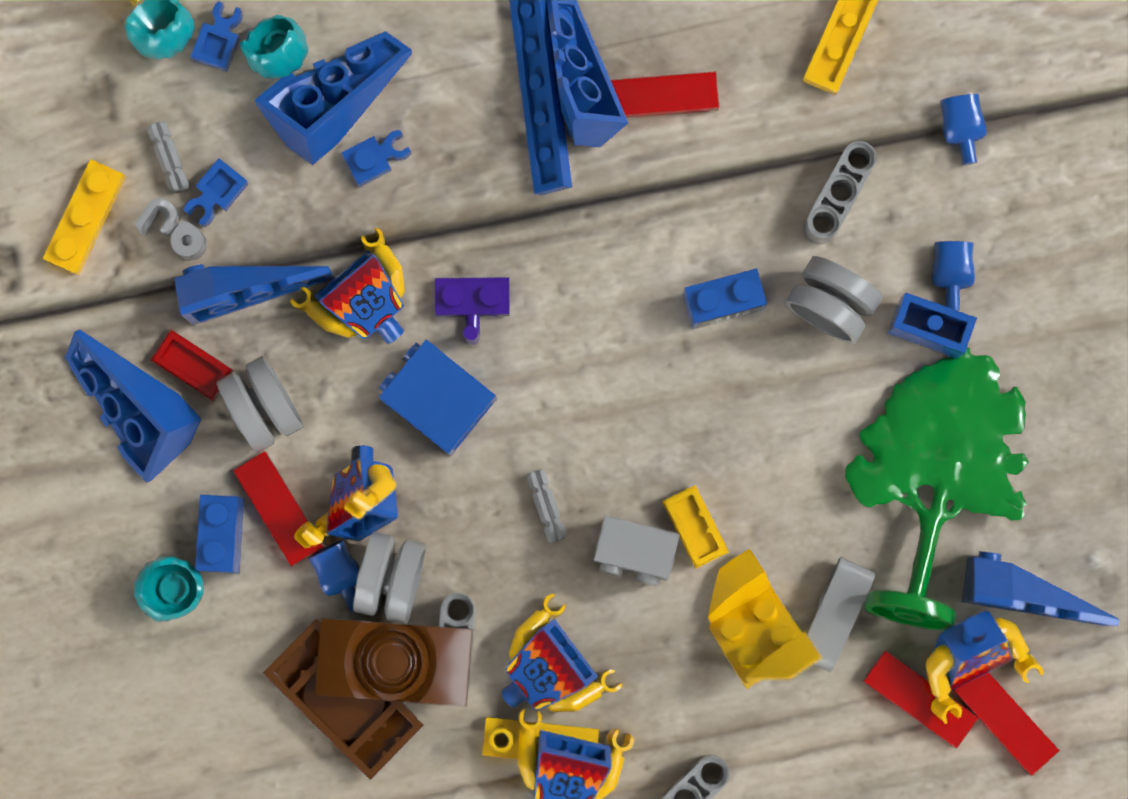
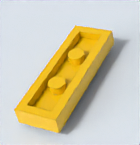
M838 0L802 80L803 82L835 96L837 95L878 0Z
M92 159L89 160L42 259L73 274L80 275L126 179L123 173Z

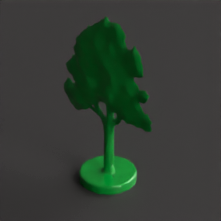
M967 348L966 352L959 358L950 356L949 358L937 361L931 366L924 365L920 371L913 372L902 383H898L893 387L892 395L884 403L885 415H878L874 423L868 425L859 433L860 441L872 452L874 458L872 462H868L862 455H857L846 466L845 479L849 483L855 498L860 504L870 508L897 500L915 510L920 521V536L908 591L904 593L890 590H874L867 593L864 607L865 610L873 615L921 629L944 631L954 626L956 622L955 610L945 604L925 598L938 537L946 520L955 518L962 509H967L971 513L1006 517L1010 521L1021 520L1025 517L1023 507L1027 503L1022 491L1015 492L1008 480L1007 474L1018 475L1024 470L1029 461L1024 453L1011 454L1009 446L1003 442V435L1021 434L1025 429L1026 401L1016 386H1013L1011 391L1000 394L997 383L1000 370L992 357L988 355H973L970 353V348ZM921 485H930L933 488L934 497L930 509L925 508L922 501L918 498L917 489ZM904 493H906V494H907V498H905V497H903V496H901V495L904 494ZM953 500V506L950 510H947V501Z

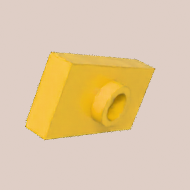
M696 485L662 501L677 534H680L679 538L695 569L729 553Z

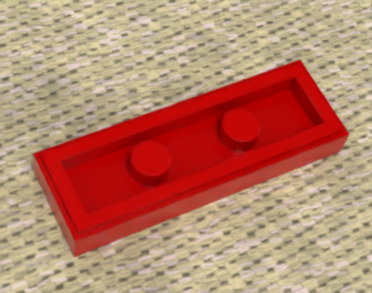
M716 72L611 80L626 118L719 110Z
M266 451L233 470L291 567L324 548L322 542L318 545L304 548L294 538L295 532L304 523L309 521Z
M887 651L882 652L863 679L865 684L956 749L978 720L976 715L956 702L961 707L962 714L960 718H957L948 710L946 713L947 723L945 724L932 712L931 705L937 696L932 695L930 683Z
M990 673L953 690L1030 776H1033L1060 751Z

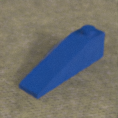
M546 0L561 112L567 125L569 136L572 138L574 145L601 147L628 124L627 118L577 0Z
M384 31L347 48L343 56L327 63L324 59L313 63L314 69L296 77L291 73L289 76L280 78L255 99V104L285 145L308 163L314 165L339 144L412 55V49Z
M203 264L184 269L182 271L183 276L174 278L181 315L193 325H197L300 291V287L309 288L333 280L334 276L329 266H210L205 268Z
M82 330L74 332L65 359L86 395L95 396L104 413L100 416V419L105 427L112 425L121 441L117 448L123 458L146 483L152 481L191 444L201 418L178 393Z
M979 551L978 557L967 558L961 603L1102 626L1119 627V618L1013 563L1001 561V554Z

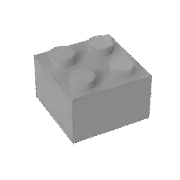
M605 515L593 563L600 564L599 572L621 577L624 570L637 574L635 581L658 586L660 580H669L680 534Z

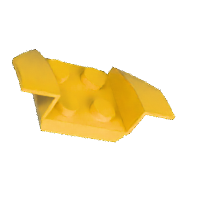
M750 548L719 569L708 613L709 629L746 690L763 680L792 679L801 671L822 659L806 632L800 631L773 590L765 570Z

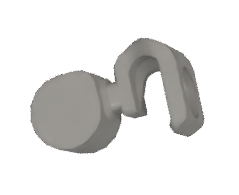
M161 198L152 200L136 221L135 225L139 233L143 236L147 235L160 213H163L165 220L160 232L166 236L171 235L173 250L182 259L187 261L201 258L207 249V241L201 231L187 221L177 224L179 213L170 201Z

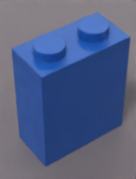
M426 339L422 345L416 342L403 357V361L406 364L398 374L392 371L379 387L382 391L379 399L451 457L496 402L497 396Z

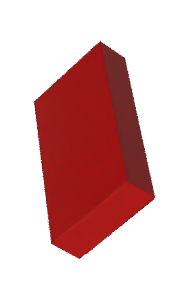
M172 329L151 358L152 362L212 401H215L220 393L216 381L234 372L233 369Z

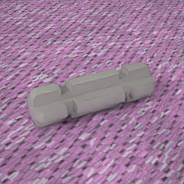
M164 121L154 123L148 126L147 130L151 141L155 143L153 147L164 175H167L165 181L168 189L172 193L184 191L189 187V183L184 172H181L183 166L174 141L169 139L171 137L169 127Z
M540 469L527 474L526 479L530 490L534 491L532 497L541 523H544L546 526L543 529L547 541L553 543L564 539L566 531L563 522H559L558 518L561 516L551 488L548 489L547 484H549L546 472Z

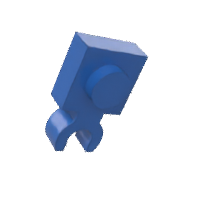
M218 1L213 7L215 23L213 26L206 23L202 24L191 58L193 61L228 72L240 39L238 34L232 33L231 30L241 23L243 13L240 8L236 7L233 16L225 19L222 17L225 6L222 2Z
M401 130L389 133L385 142L380 145L373 136L341 152L359 187L391 172L388 161L392 159L401 161L410 157L412 152L409 147L401 151L393 149L394 142L403 138Z
M218 158L195 186L203 194L200 198H193L188 201L184 211L190 216L196 208H204L205 214L199 223L203 227H207L214 219V209L217 205L224 211H227L249 185V182Z

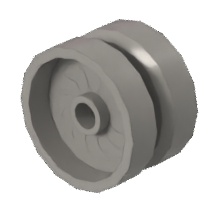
M812 256L802 273L808 285H795L785 304L793 313L815 328L836 339L855 344L866 327L860 315H872L883 296L872 284L849 269L831 260Z
M263 355L246 364V374L253 387L252 389H249L243 378L234 372L216 381L232 420L257 453L272 446L275 442V436L268 420L271 419L278 431L287 437L304 428L289 395Z
M374 531L358 572L354 612L374 616L379 611L384 596L387 595L385 604L386 619L407 624L416 598L427 544L407 539L402 543L395 561L396 542L394 536Z

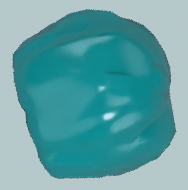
M144 0L142 4H139L130 13L124 22V29L131 44L141 55L153 59L173 58L177 53L182 52L187 42L192 38L195 29L192 16L178 0Z
M275 15L261 20L255 28L248 32L247 39L240 42L242 53L249 67L254 72L268 79L283 78L299 70L308 55L309 49L305 33L295 20L283 15Z
M159 556L155 560L145 563L144 568L138 572L134 582V597L137 605L144 611L145 615L151 617L156 622H169L170 620L186 616L195 610L204 592L201 573L195 571V567L191 562L175 556Z

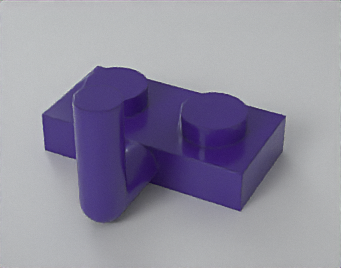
M509 277L435 278V316L465 317V329L463 332L465 340L470 345L477 344L480 340L481 316H510Z

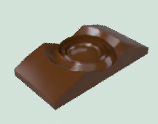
M316 618L263 674L371 780L424 724L403 702L315 695L321 622Z
M321 618L315 695L467 706L473 629Z

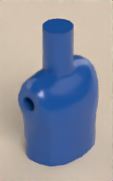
M979 94L960 95L941 100L945 141L960 145L963 165L977 163L974 142L983 139L986 135V124L981 111Z
M938 241L934 243L932 283L936 287L945 289V306L960 311V289L971 287L975 280L973 264L974 243Z
M340 540L315 552L308 559L316 571L324 594L328 596L341 594L350 613L354 612L356 593L354 587L356 586L360 567L349 553L344 540Z

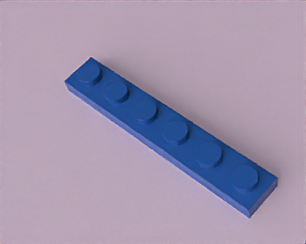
M509 0L533 189L536 195H546L572 188L546 0Z

